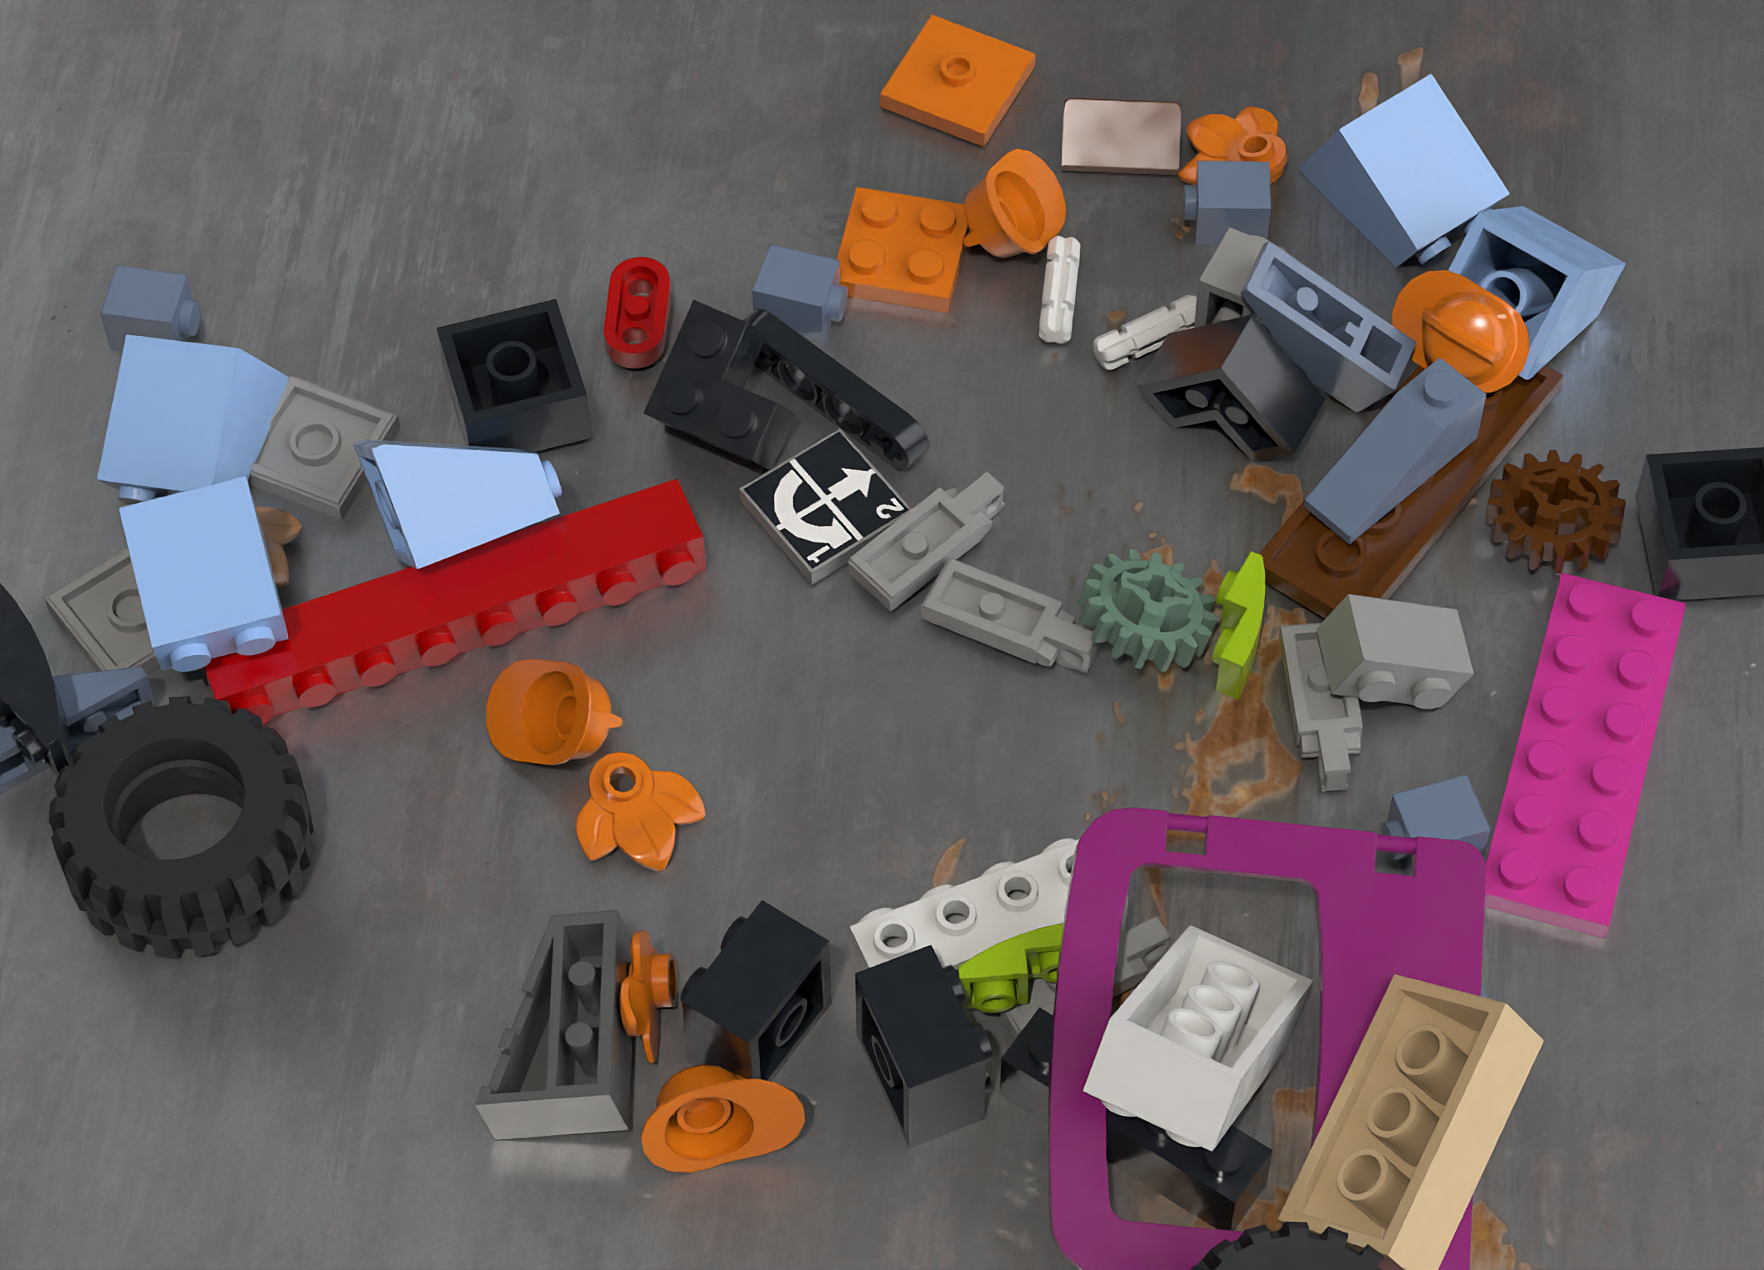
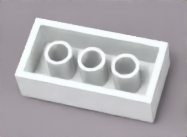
M1189 925L1110 1018L1083 1091L1101 1099L1103 1105L1116 1114L1127 1117L1137 1116L1165 1129L1167 1135L1180 1144L1190 1147L1201 1146L1213 1151L1287 1049L1313 980Z

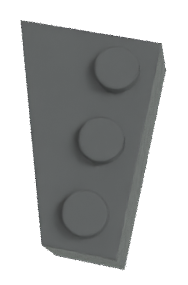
M618 910L551 915L521 991L524 998L512 1028H505L498 1045L501 1055L488 1087H481L474 1104L495 1140L629 1130L632 1036H628L623 1027L619 996L621 985L624 979L629 976L630 964L632 962L630 955L632 939Z

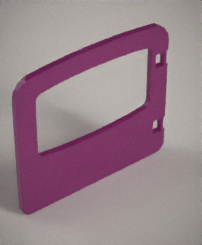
M1135 807L1113 809L1096 818L1080 837L1075 849L1061 936L1051 1033L1048 1092L1049 1225L1052 1239L1062 1257L1078 1270H1190L1217 1244L1225 1239L1232 1242L1237 1240L1242 1234V1231L1127 1221L1115 1215L1110 1207L1106 1159V1107L1101 1102V1099L1084 1092L1083 1089L1111 1018L1121 922L1130 878L1134 870L1140 867H1158L1297 881L1304 883L1312 890L1315 895L1319 940L1320 1003L1318 1064L1311 1150L1394 974L1481 996L1486 866L1482 854L1476 847L1460 840L1382 835L1371 831L1214 815L1205 817L1175 814L1164 810ZM1167 830L1205 833L1203 855L1166 851ZM1376 851L1412 854L1411 876L1375 872ZM1473 1195L1438 1270H1470Z

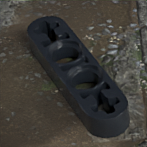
M758 308L743 320L767 335L754 366L887 464L899 470L908 469L928 450L930 445L928 436L915 418L776 316L764 309Z

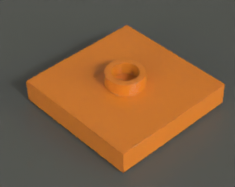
M931 14L881 91L880 107L985 147L1035 67V53Z

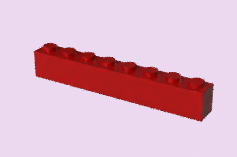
M676 478L493 539L419 569L408 567L282 609L289 639L275 642L271 649L255 655H241L235 652L212 658L208 665L202 667L213 699L227 701L233 714H235L238 708H245L261 717L262 724H265L272 717L302 707L321 706L329 702L333 697L364 686H380L389 682L397 675L424 666L445 664L456 655L486 645L497 646L504 644L518 634L545 625H561L570 621L578 614L598 607L620 605L629 601L637 594L664 585L682 584L690 580L694 575L706 571L704 536Z

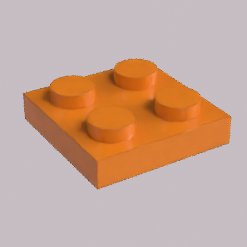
M856 187L837 260H840V283L842 286L848 287V297L949 313L966 247L962 241L970 231L964 214L963 204Z

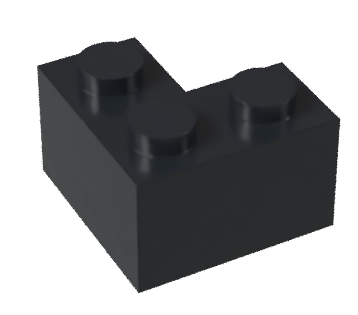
M693 300L643 414L668 427L768 470L774 468L796 418L795 413L782 405L744 389L767 335L746 321Z
M1253 314L1169 333L1136 386L1172 428L1216 420L1251 461L1295 453L1326 400L1308 379L1305 371L1294 363L1272 337L1269 329L1260 323Z

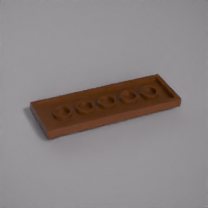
M1418 365L1395 394L1423 372L1425 368ZM1545 365L1530 379L1526 380L1518 375L1511 384L1494 392L1485 393L1486 399L1478 438L1351 544H1348L1304 507L1303 501L1259 553L1263 557L1265 582L1325 619L1348 594L1388 600L1560 391L1564 375Z

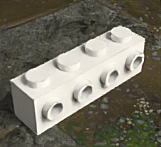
M1066 838L1056 841L1045 848L1041 854L1018 863L1011 861L998 863L987 869L981 877L955 887L950 884L935 887L926 892L920 900L897 909L880 908L868 913L859 923L850 926L851 959L857 972L932 945L941 966L944 967L951 964L959 976V966L989 947L1031 930L1063 923L1075 849L1079 839L1075 841L1072 838ZM1128 896L1126 897L1121 922L1123 930L1126 929Z

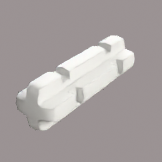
M1055 236L1048 243L1042 310L1039 322V337L1046 343L1056 342L1064 344L1071 339L1081 247L1079 241L1074 237L1063 238Z
M1186 295L1171 302L1172 309L1170 310L1162 306L1121 326L1123 331L1121 333L1114 329L1096 337L1093 341V352L1103 369L1113 370L1128 363L1127 356L1129 355L1136 359L1159 348L1169 333L1194 328L1196 296Z

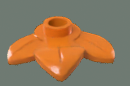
M1248 106L1235 119L1224 114H1208L1191 121L1186 126V132L1189 141L1199 153L1178 172L1179 179L1185 183L1195 185L1197 161L1269 162L1270 184L1275 182L1283 174L1284 166L1288 159L1286 144L1277 136L1279 125L1276 118L1265 109Z
M614 752L599 759L590 772L588 791L591 798L577 816L576 836L581 849L589 861L603 858L618 846L637 864L659 873L665 870L674 848L675 825H689L704 820L706 813L699 793L688 780L678 773L672 771H651L648 765L638 756L627 752ZM618 773L626 774L633 781V788L626 792L617 791L611 786L609 779Z
M645 930L634 932L631 940L630 955L632 962L630 964L629 976L624 979L620 988V1015L627 1035H641L645 1058L648 1063H655L661 1037L659 1026L660 1009L675 1007L677 970L673 954H658L657 949L651 945L649 933Z

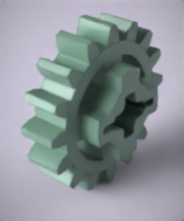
M1129 549L1124 561L1111 552L1107 554L1103 565L1097 563L1092 565L1078 597L1077 604L1084 607L1079 618L1081 624L1096 626L1091 640L1094 643L1108 641L1113 645L1111 657L1117 659L1124 653L1133 657L1134 667L1138 669L1143 667L1146 660H1153L1160 672H1167L1172 659L1178 665L1185 668L1189 666L1193 655L1202 656L1218 621V615L1211 612L1216 600L1214 596L1199 594L1204 582L1200 577L1186 579L1181 575L1184 570L1183 563L1177 562L1172 566H1168L1162 563L1161 554L1158 552H1154L1149 561L1142 560L1135 549Z

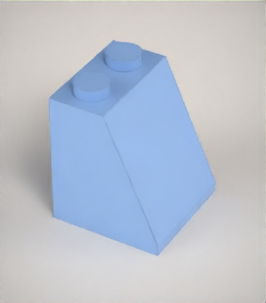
M1432 74L1340 128L1298 167L1304 177L1396 268L1415 256L1421 265L1435 258L1452 246L1447 236L1460 228L1467 235L1478 211L1493 210L1492 208L1510 194Z
M1525 206L1478 211L1448 271L1465 276L1506 301L1521 315L1529 331L1530 352L1524 369L1520 372L1519 376L1527 380L1532 378L1598 317L1626 263Z
M126 334L97 480L119 490L117 499L131 504L246 476L248 481L251 473L250 469L253 462H256L270 430V422L289 377L240 348Z
M368 439L353 444L397 560L416 569L560 514L554 499L562 495L558 477L550 461L540 462L539 456L536 453L513 448Z
M246 476L119 508L152 649L161 671L169 669L179 672L193 671L208 665L212 658L235 652L241 655H255L271 649L275 642L289 639L262 525Z

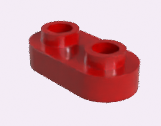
M648 257L627 259L618 264L610 276L603 329L605 349L613 362L626 368H642L651 365L661 357L665 349L671 302V285L668 270L655 259ZM638 293H646V294H649V295L646 296V297H643V296L636 295V294H638ZM633 341H639V342H641V343H638V344H629L630 342H633Z

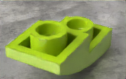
M1250 551L1239 572L1232 569L1228 571L1216 597V604L1223 607L1220 626L1221 635L1212 655V662L1219 665L1216 691L1237 700L1240 699L1255 663L1266 592L1263 557L1253 551Z
M1063 923L1041 927L1011 937L976 954L959 966V979L965 994V1003L961 1004L962 1009L977 1008L979 1011L987 1013L1006 1011L1016 1004H1028V979L1042 978L1045 981L1056 983Z

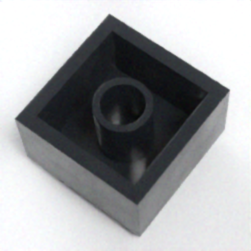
M556 299L436 328L444 374L466 446L513 448L527 452H536L592 438L587 393Z
M1764 447L1647 454L1635 499L1655 595L1671 600L1764 595Z
M761 900L747 919L741 916L731 924L721 942V952L708 969L699 967L693 972L681 992L680 1001L682 1002L688 1063L693 1066L701 1064L717 1065L746 1079L772 1081L832 1004L830 943L826 938Z
M928 945L855 973L857 1037L908 1147H914L984 1120L985 1092L992 1090L986 1062L993 1060V1053L989 1039L980 1022L977 1021L969 1024L961 1007V1004L965 1003V994L954 967L951 964L942 967L932 945Z

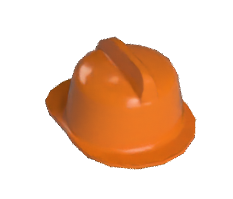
M1017 148L1003 155L965 197L963 203L964 214L971 231L962 242L966 247L980 244L987 252L997 258H1008L1023 252L1032 255L1040 252L1060 232L1066 218V204L1063 191L1053 171L1040 157L1028 150Z
M1448 270L1427 271L1411 279L1397 296L1392 311V326L1416 341L1410 358L1426 369L1438 358H1441L1484 393L1494 392L1511 384L1524 369L1530 352L1529 331L1521 315L1506 301L1465 276Z
M540 659L515 661L500 673L491 687L486 704V727L491 743L502 756L519 762L558 765L566 763L568 760L587 758L601 748L609 729L622 727L623 722L622 718L611 713L609 693L599 680L585 675L579 666L563 661Z
M701 1064L685 1068L672 1075L662 1086L656 1099V1109L646 1119L640 1136L643 1152L654 1165L670 1172L692 1173L713 1168L723 1163L760 1156L784 1148L798 1137L805 1123L804 1107L793 1091L776 1082L746 1079L720 1066Z

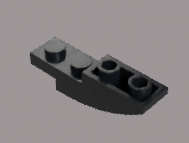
M0 583V722L5 720L15 731L11 734L18 749L32 765L36 766L43 761L58 777L60 770L65 765L71 766L70 739L64 708L45 652L32 625L15 599Z

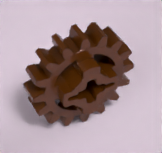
M1549 450L1547 461L1539 462L1531 453L1524 454L1522 469L1507 463L1503 467L1502 480L1493 479L1491 482L1486 511V523L1493 524L1491 539L1493 542L1508 541L1506 556L1510 559L1518 557L1522 553L1528 555V568L1535 570L1542 560L1551 562L1554 573H1562L1564 562L1572 561L1580 570L1587 569L1589 554L1604 560L1608 557L1610 543H1618L1620 540L1626 502L1625 499L1618 498L1620 487L1618 480L1602 482L1604 466L1597 464L1587 470L1581 467L1582 455L1575 453L1569 462L1560 461L1556 450Z

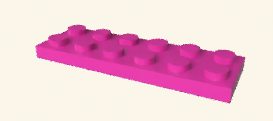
M1561 573L1485 865L1486 908L1606 938L1686 603Z

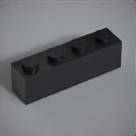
M1039 1007L1001 1058L1000 1095L1048 1124L1053 1015ZM1106 1108L1107 1161L1215 1229L1234 1231L1267 1184L1273 1150L1232 1125L1214 1150L1210 1151L1201 1146L1190 1147L1180 1144L1170 1138L1165 1129L1137 1116L1127 1117L1116 1114Z

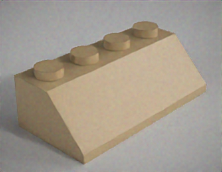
M1394 974L1277 1220L1282 1224L1286 1221L1307 1222L1309 1233L1321 1235L1328 1226L1348 1233L1346 1246L1360 1253L1369 1244L1385 1256L1378 1265L1381 1270H1438L1544 1040L1505 1002Z

